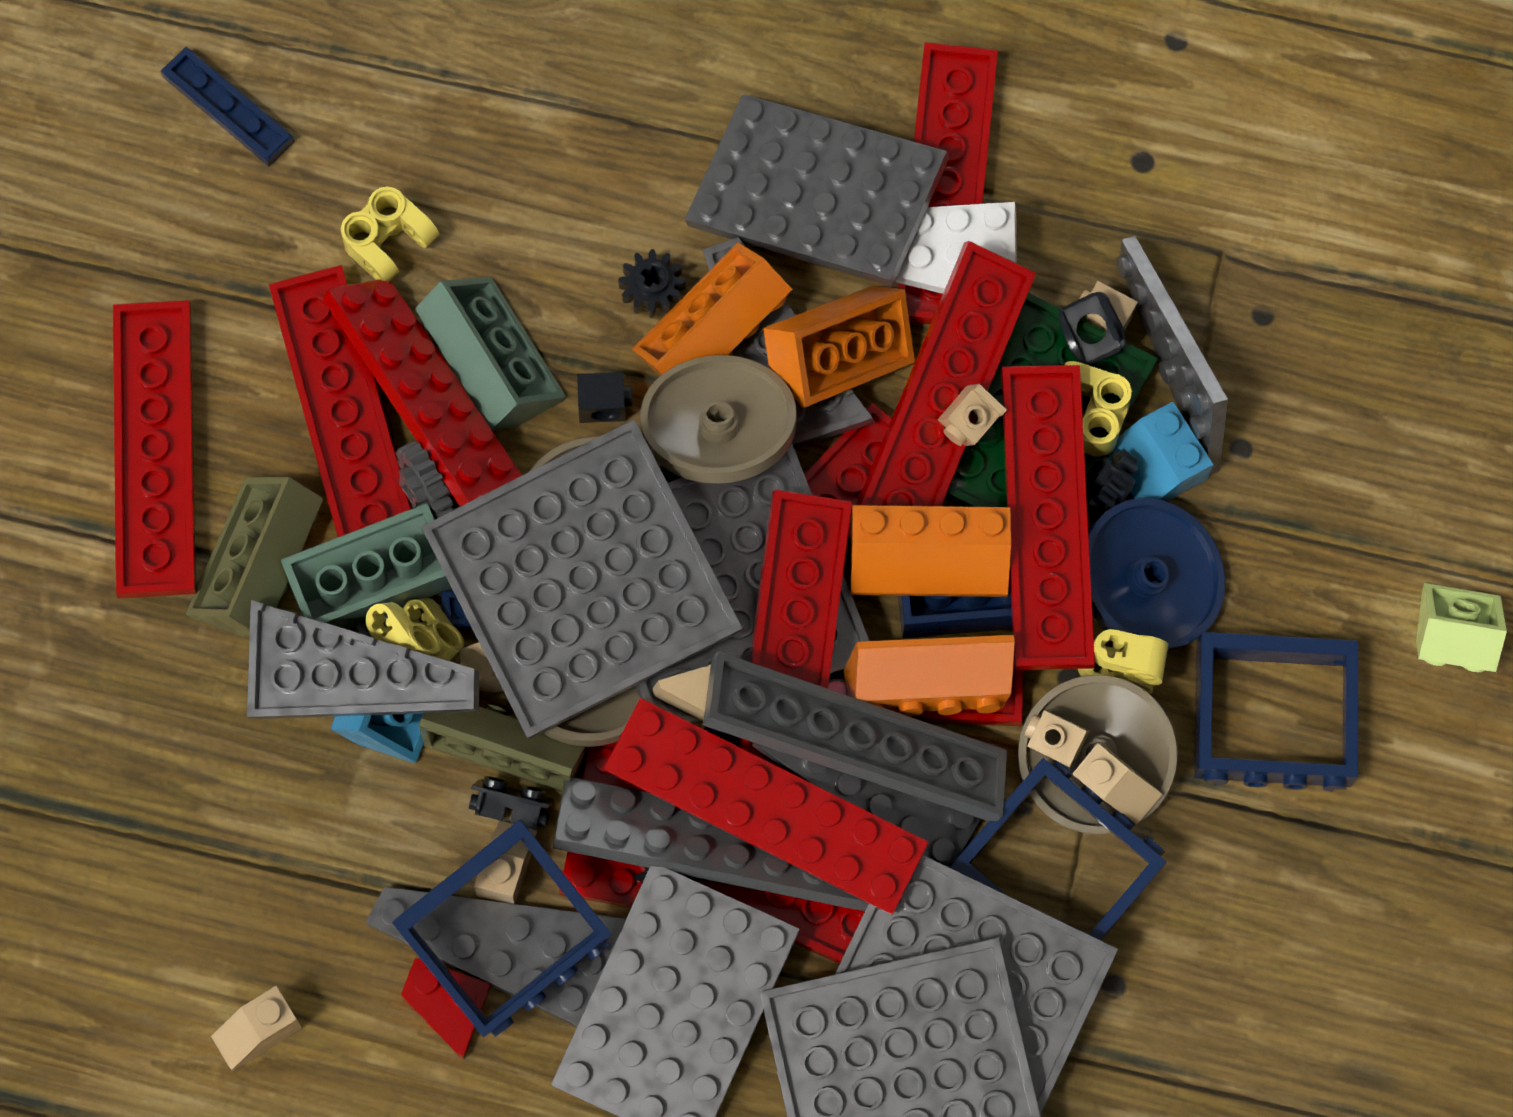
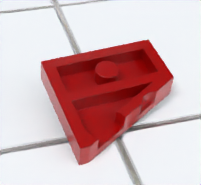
M414 958L401 992L402 999L425 1020L426 1024L448 1044L458 1057L465 1059L476 1029L424 962L421 959ZM448 969L482 1011L491 989V984Z

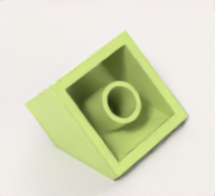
M1424 583L1416 638L1418 659L1425 660L1427 663L1436 666L1451 664L1462 666L1472 672H1483L1484 670L1496 672L1507 633L1501 596Z

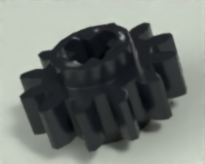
M654 249L650 250L649 259L646 260L639 253H635V266L624 263L623 273L625 276L618 279L619 288L625 290L622 293L623 303L634 301L635 314L641 312L643 307L648 308L650 318L655 316L656 308H661L667 314L670 311L669 301L677 304L682 299L679 291L686 289V280L679 277L682 274V265L674 264L670 267V254L667 253L661 260L656 259ZM653 280L659 282V285L653 282L651 287L646 286L645 283L647 281L651 284Z
M1117 449L1112 457L1107 455L1099 459L1089 470L1085 478L1086 485L1088 486L1086 489L1087 507L1094 513L1099 512L1102 514L1107 506L1112 508L1120 504L1134 486L1135 478L1132 475L1139 469V466L1136 465L1138 459L1125 449L1122 451Z

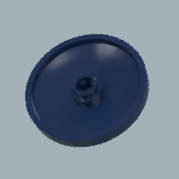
M1137 498L1115 505L1100 515L1088 528L1092 616L1104 630L1114 629L1136 635L1160 638L1168 643L1167 651H1171L1200 637L1201 632H1206L1219 614L1224 598V567L1212 537L1191 514L1167 501Z

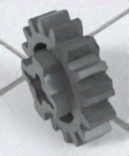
M413 441L397 449L396 455L399 459L397 463L401 468L398 470L400 474L398 481L402 491L405 492L410 500L412 507L416 508L427 503L434 520L453 511L451 507L453 502L449 497L451 492L444 483L442 475L437 472L434 461L429 459L427 451L425 449L422 450L420 443Z

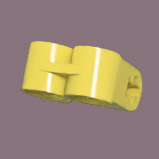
M387 186L375 190L369 197L368 204L361 211L353 212L346 216L340 228L345 251L375 280L381 279L387 282L399 274L395 263L380 249L381 244L389 236L397 235L404 231L423 248H427L440 236L436 226L399 190ZM388 207L397 209L392 215L380 214L383 209ZM359 232L370 234L364 240L353 239L354 235Z
M1066 362L1065 365H1080L1081 395L1091 398L1083 417L1084 453L1096 457L1108 455L1117 444L1120 430L1129 411L1132 392L1130 383L1119 374H1113L1079 362ZM1107 393H1114L1121 400L1118 403L1111 404L1104 401L1102 396ZM1095 427H1102L1109 434L1106 437L1097 438L1089 430Z
M412 599L406 602L403 608L394 602L374 604L367 612L366 627L371 636L377 640L447 661H451L464 646V639L461 633L451 624L433 599ZM419 609H423V611H424V613L422 614V616H421V612H420Z
M1108 629L1101 632L1094 640V659L1102 669L1098 673L1094 672L1093 669H1078L1081 677L1106 675L1121 678L1136 684L1149 694H1152L1153 686L1162 684L1168 643L1153 636L1136 635ZM1109 640L1113 642V648L1104 645Z

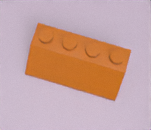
M737 242L632 350L659 376L674 366L691 359L713 355L732 356V350L743 339H748L755 334L759 328V323L770 312L778 310L786 301V296L793 289L763 257Z
M870 286L763 328L768 364L785 381L794 399L802 407L810 406L915 362L905 289Z
M852 505L850 518V595L1008 596L1011 554L1010 507Z
M1014 635L857 642L843 670L846 695L909 717L918 716L925 711H938L941 715H953L967 709H977L979 713L996 712L1003 708L1011 695Z

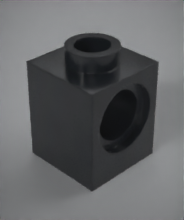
M623 372L577 374L580 423L625 421V408H632V386L624 385Z

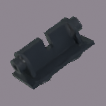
M485 776L484 781L478 779L472 785L471 789L480 791L479 795L472 794L469 802V809L475 810V815L503 821L506 807L513 809L510 819L511 824L521 819L527 828L537 830L538 827L546 828L549 813L543 812V808L548 809L554 803L553 798L545 797L546 791L531 786H523L522 790L507 787L508 782L506 780L491 776Z

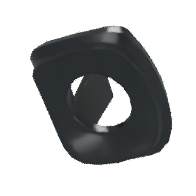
M1099 291L1091 293L1063 307L1059 311L1060 327L1071 353L1080 363L1086 365L1095 364L1119 352L1125 345L1126 335L1124 328L1105 293ZM1097 314L1106 323V334L1098 343H1085L1078 336L1077 325L1085 315Z

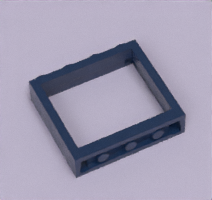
M1201 632L1196 643L1194 778L1204 779L1205 782H1215V785L1227 784L1228 780L1244 781V785L1248 787H1265L1268 783H1283L1284 788L1292 790L1305 789L1307 785L1323 786V790L1333 792L1334 789L1346 790L1347 787H1352L1358 778V641ZM1213 659L1343 666V765L1211 758Z
M1042 758L1006 800L1003 807V816L998 821H989L950 868L1005 894L972 866L971 863L1041 780L1046 777L1148 863L1146 868L1089 934L1102 941L1164 868L1167 861L1161 856L1165 851L1148 836L1142 841L1130 830L1134 825L1117 810L1112 815L1100 806L1103 799L1086 785L1080 789L1071 782L1069 778L1073 774L1057 760H1053L1050 764Z
M521 819L392 921V924L483 1038L490 1032L496 1037L514 1023L510 1017L522 1006L526 1011L536 1006L546 997L542 991L554 980L559 986L578 971L574 964L585 955L590 960L598 956L600 952L610 945L606 938L611 935L609 929ZM521 840L593 929V932L486 1017L414 928V925Z

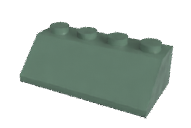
M491 276L440 281L415 308L423 321L424 327L432 335L440 348L444 359L449 363L461 382L462 387L492 431L516 428L566 399V395Z
M428 504L418 506L282 559L283 568L302 616L348 630L360 623H365L367 612L374 604L394 602L403 608L409 600L429 598L440 594L441 591L452 589L421 526L434 520Z

